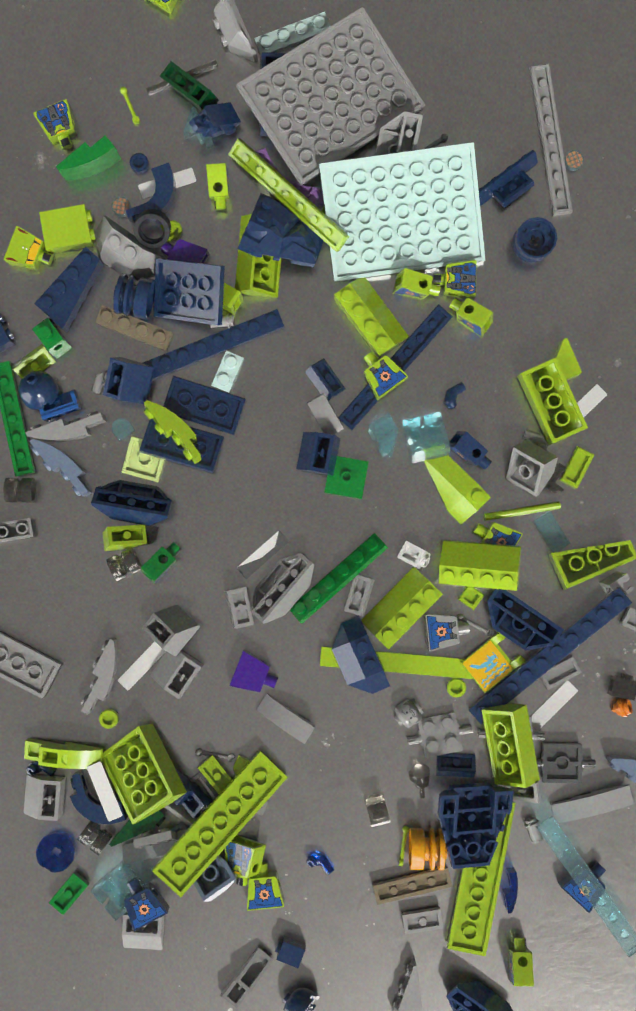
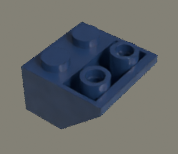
M123 357L110 358L103 395L120 401L144 404L149 397L155 367Z
M303 432L296 470L333 476L341 438L336 435L319 432Z

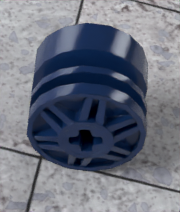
M529 218L521 224L513 235L512 247L514 253L524 262L534 263L541 261L556 246V229L545 218ZM531 239L537 241L535 246L529 243Z
M120 274L113 296L114 312L116 314L123 312L124 315L128 316L133 308L136 318L148 320L154 304L155 280L141 277L136 285L134 275H131L128 279L127 274Z

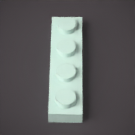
M324 11L254 38L261 57L262 52L277 53L304 43L329 28L330 23Z

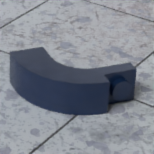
M169 162L151 169L156 182L155 193L148 202L125 210L130 222L135 223L138 215L144 210L157 209L166 214L172 206L176 194V182ZM149 218L151 223L157 221V219Z
M80 770L72 775L71 785L74 790L76 789V792L70 796V799L82 816L99 824L119 823L128 818L121 800L117 799L122 816L108 821L100 800L96 799L89 791L84 771Z

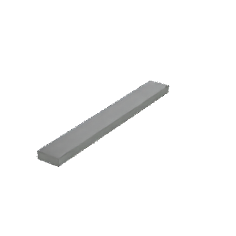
M549 63L530 66L529 70L552 215L571 214L573 210Z

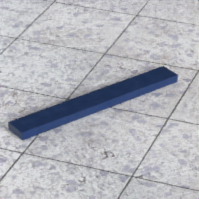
M438 304L390 359L405 371L453 316ZM369 383L338 417L351 431L379 401L376 399Z

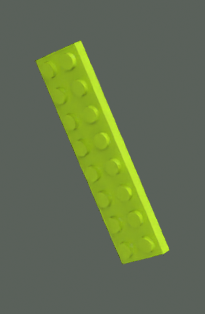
M258 751L151 869L152 872L179 897H182L288 777L261 751Z
M514 801L510 815L506 814L503 824L505 828L503 832H499L496 839L498 845L490 865L462 868L447 949L486 957L516 805Z

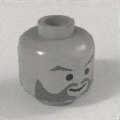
M407 699L395 707L396 715L394 718L400 726L404 724L405 727L410 728L422 720L421 714L424 712L416 700Z

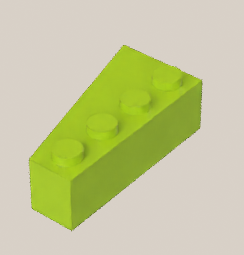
M631 540L553 552L548 557L563 590H566L636 560V551Z

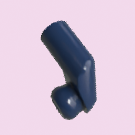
M462 382L446 391L444 403L447 405V408L453 409L457 406V395L466 390Z

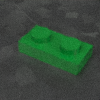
M75 871L49 901V904L64 915L90 883Z

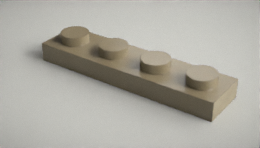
M104 305L101 306L95 321L98 325L167 351L173 333L132 316H126L124 313L116 314L114 309Z
M445 866L444 870L436 868L372 884L377 905L453 887L448 866Z

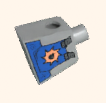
M424 614L428 651H435L459 644V635L470 634L469 623H458L457 616Z

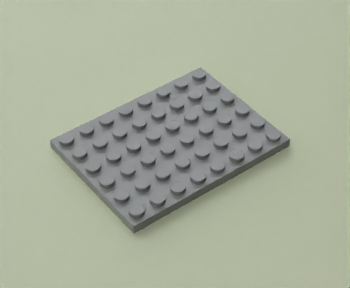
M363 7L236 85V88L300 185L320 174L319 164L341 161L377 138L380 128L402 112L416 113L425 106Z

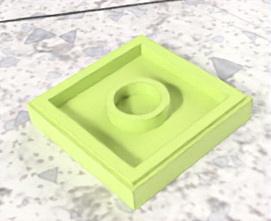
M131 436L121 472L159 483L165 460L140 453L139 450L143 439Z

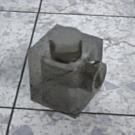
M621 673V677L611 675L607 694L635 701L636 680L633 679L632 675Z

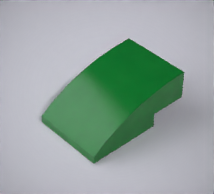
M104 135L91 147L84 142L60 162L56 168L66 181H75L105 171L120 161L121 157L116 147Z

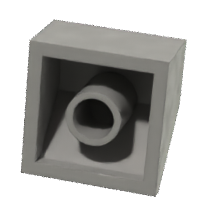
M526 440L513 447L506 479L537 497L554 474L558 457Z

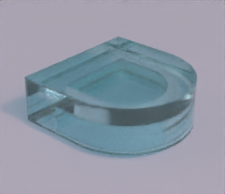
M117 419L112 424V432L119 442L135 432V429L126 419Z

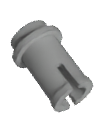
M229 313L223 315L222 325H210L211 329L234 326V316Z
M536 817L525 819L524 824L529 831L532 843H539L544 839L538 825L539 820Z

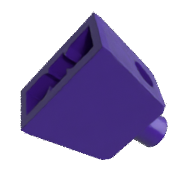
M178 239L175 246L166 242L160 252L168 256L167 259L205 263L209 256L208 249L182 239Z
M243 650L229 686L260 692L263 684L274 688L278 677L268 674L270 664L249 651Z

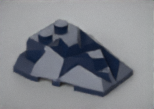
M260 193L237 249L259 258L262 255L273 256V260L279 261L280 258L289 259L292 264L314 267L323 240L282 203Z
M490 783L449 785L448 790H443L439 794L438 817L453 869L490 865L498 845L496 839L499 832H503L505 828L503 822L506 814L510 815L512 810L514 791L511 788L493 787Z

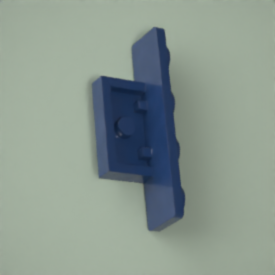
M531 150L523 155L521 159L508 166L506 170L479 188L480 206L493 197L505 208L532 188L534 180L526 172L538 163L536 152Z

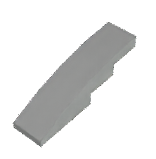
M630 784L595 790L591 794L575 796L570 800L554 802L551 804L556 824L617 810L633 805L635 801Z

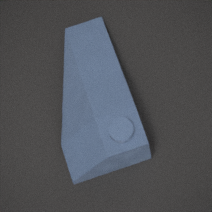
M180 823L172 828L171 831L178 832L188 828L183 823ZM218 855L193 884L202 900L210 902L225 892L237 878L227 861Z

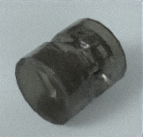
M6 478L3 487L5 502L21 500L23 503H34L36 499L35 479L22 478L20 481L18 478Z
M132 547L121 552V556L116 554L106 559L109 570L116 581L127 577L128 573L134 574L140 571L142 567Z
M90 821L77 838V841L84 846L89 845L90 850L99 856L114 834L106 828L101 829L99 823ZM93 832L98 834L95 840L90 838Z

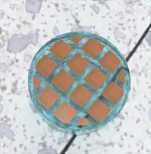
M577 150L568 152L564 158L566 168L570 171L580 169L584 162L582 153Z
M117 197L112 202V210L118 217H126L125 210L132 208L131 203L125 197Z

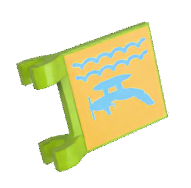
M496 632L487 642L461 662L462 666L484 693L488 692L514 669L526 662L523 656L519 654L512 660L509 659L498 645L499 642L506 638L499 632Z

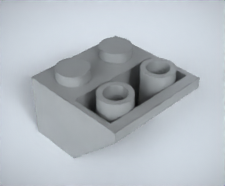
M178 605L153 613L142 627L163 650L175 657L200 628Z
M182 650L176 657L166 651L150 676L164 690L180 699L203 664Z
M27 774L24 814L39 820L58 821L63 816L66 777Z
M125 910L122 924L124 948L163 950L165 915L133 931L127 910Z

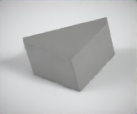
M538 781L527 788L505 785V787L511 788L514 791L513 800L540 802Z

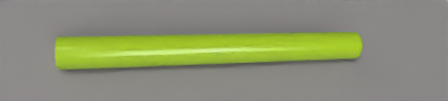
M560 501L484 513V519L488 521L561 509Z

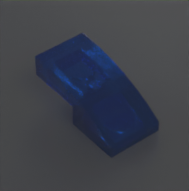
M514 867L506 868L509 888L502 889L504 904L508 914L513 912L518 893V878Z

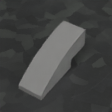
M269 694L265 695L257 708V711L303 744L306 743L315 729L314 724Z
M258 948L232 978L220 996L235 1009H238L274 960Z

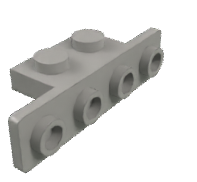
M169 828L158 830V834H140L138 839H133V843L121 846L124 864L128 865L164 856L188 829L175 832L169 830Z

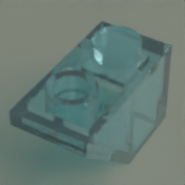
M388 413L368 426L370 430L367 432L373 441L377 440L380 445L377 448L382 457L386 456L389 459L393 455L399 429Z

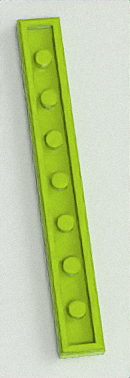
M237 139L228 155L333 250L339 252L350 236L242 139Z
M321 646L320 666L340 668L333 654L332 647ZM375 651L384 672L473 679L461 664L465 660L464 658Z

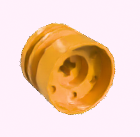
M410 828V870H423L425 861L429 862L430 870H434L435 861H437L438 870H444L447 848L442 828L437 829V837H435L434 828H430L428 837H425L423 828Z

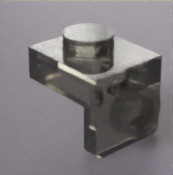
M561 463L556 464L554 474L546 484V489L554 494L564 491L562 487L555 483L566 468Z
M374 794L369 796L365 803L371 826L389 823L390 818L384 795Z

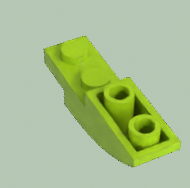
M146 400L144 402L145 410L143 411L149 420L153 419L156 424L154 426L160 435L164 434L166 438L173 435L174 442L178 446L181 444L184 448L183 454L188 461L192 459L194 464L201 461V454L193 445L197 439L192 429L167 408Z
M32 738L25 740L24 759L38 761V765L87 769L92 764L102 763L103 748L71 742L58 744Z

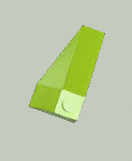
M436 443L422 456L447 511L460 524L477 512L491 498Z

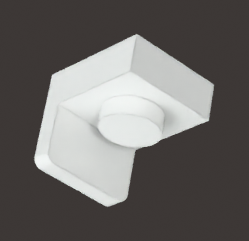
M405 541L397 558L422 571L428 565L431 554Z

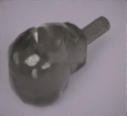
M419 764L409 771V778L415 783L416 787L420 788V798H425V787L429 786L430 769L427 765Z

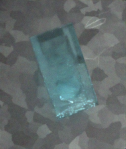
M194 106L190 110L183 131L184 138L188 139L196 135L200 144H205L206 148L209 149L214 146L211 136L203 137L202 133L194 132L189 124L190 120L198 115Z

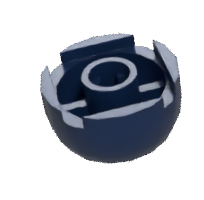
M33 371L26 374L21 379L18 388L21 400L31 409L44 408L43 405L47 403L49 405L52 404L59 394L56 381L50 374L43 371Z
M298 988L293 993L288 992L283 1000L285 1004L283 1011H314L316 1005L313 1002L315 999L319 1000V995L308 988Z

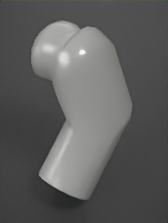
M108 370L95 376L91 392L101 393Z
M525 430L523 439L530 440L547 450V443L542 434Z

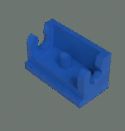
M73 389L58 395L52 404L49 405L47 403L43 405L44 408L39 409L42 420L48 422L53 418L82 410V406L76 390Z

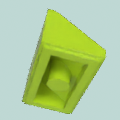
M41 344L13 364L12 367L22 379L30 372L44 371L56 361L45 346Z

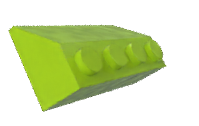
M252 214L241 216L239 244ZM238 249L235 289L249 296L278 298L281 258L279 261L273 260V256L262 255L259 258Z
M366 277L349 283L334 294L336 303L378 359L409 338V335Z
M557 358L535 366L517 376L548 445L588 428Z
M443 540L439 565V584L517 591L520 577L521 546Z
M413 567L361 621L389 650L443 594Z
M506 704L482 709L495 784L527 788L539 781L540 777L527 705Z

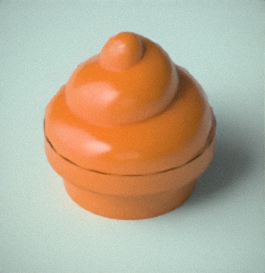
M619 698L613 705V708H611V711L619 716L628 717L633 712L632 704L629 699Z

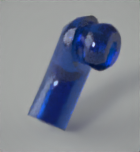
M311 854L308 856L306 863L309 867L321 866L326 875L335 870L325 855Z

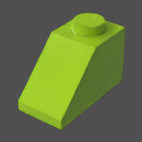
M568 338L563 339L558 345L554 358H557L566 380L580 375L582 371Z
M145 525L106 527L103 531L104 551L125 550L147 544Z

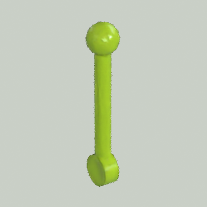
M123 86L120 88V92L124 95L133 116L132 121L134 124H139L140 118L136 116L127 95V88Z
M408 826L402 828L404 834L399 866H403L407 833L410 829Z

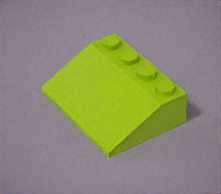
M153 724L138 726L103 752L102 762L132 825L173 803L187 793Z

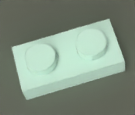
M226 351L211 386L230 393L244 358Z

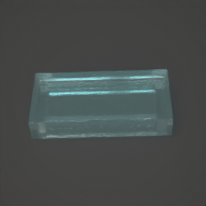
M550 511L533 521L552 552H558L571 544Z

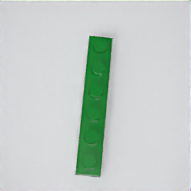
M11 361L1 362L0 410L15 477L36 473L28 436L25 433L27 431Z
M375 533L371 535L303 595L290 609L292 614L303 624L388 549L386 544Z

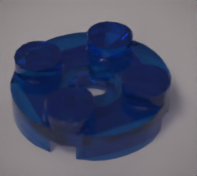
M65 832L47 834L39 842L36 849V858L40 866L54 873L67 869L74 861L76 855L75 843L69 834ZM54 847L60 849L59 857L51 853Z

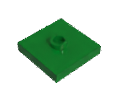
M337 456L334 475H327L324 493L362 499L369 461Z

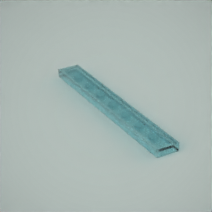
M550 816L536 826V828L628 957H631L636 953L635 931L553 816Z

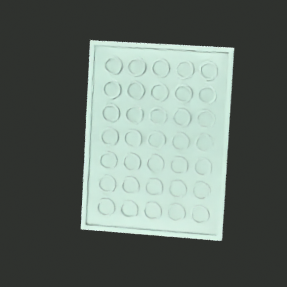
M474 142L319 164L325 214L350 236L339 252L330 247L334 282L399 273L404 268L421 270L477 260V262L485 261Z

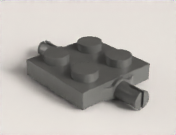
M542 743V755L540 759H536L537 766L542 770L543 783H582L584 767H596L595 759L586 760L583 758L581 743Z

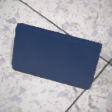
M324 358L306 370L307 376L320 394H325L328 401L346 389Z
M449 753L437 756L436 776L475 777V754Z

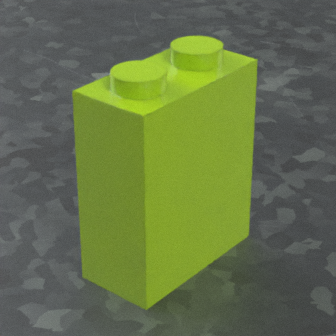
M85 204L39 212L45 249L48 253L54 254L94 246L96 233L94 228H91L90 221H93L91 210H88Z

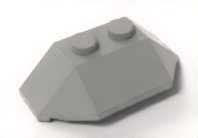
M217 0L214 8L215 18L212 20L216 30L220 29L222 33L220 39L223 46H227L232 54L252 62L258 61L257 52L235 1Z
M404 111L382 126L379 132L375 156L415 151L423 115Z
M103 216L95 231L98 258L119 274H127L128 279L131 275H134L136 279L154 276L156 258L167 259L156 250L141 245L133 234L107 216Z
M302 553L279 559L256 586L250 612L263 624L286 615L310 587L314 564Z

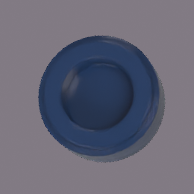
M136 153L130 158V167L135 173L142 174L148 170L149 161L144 154Z

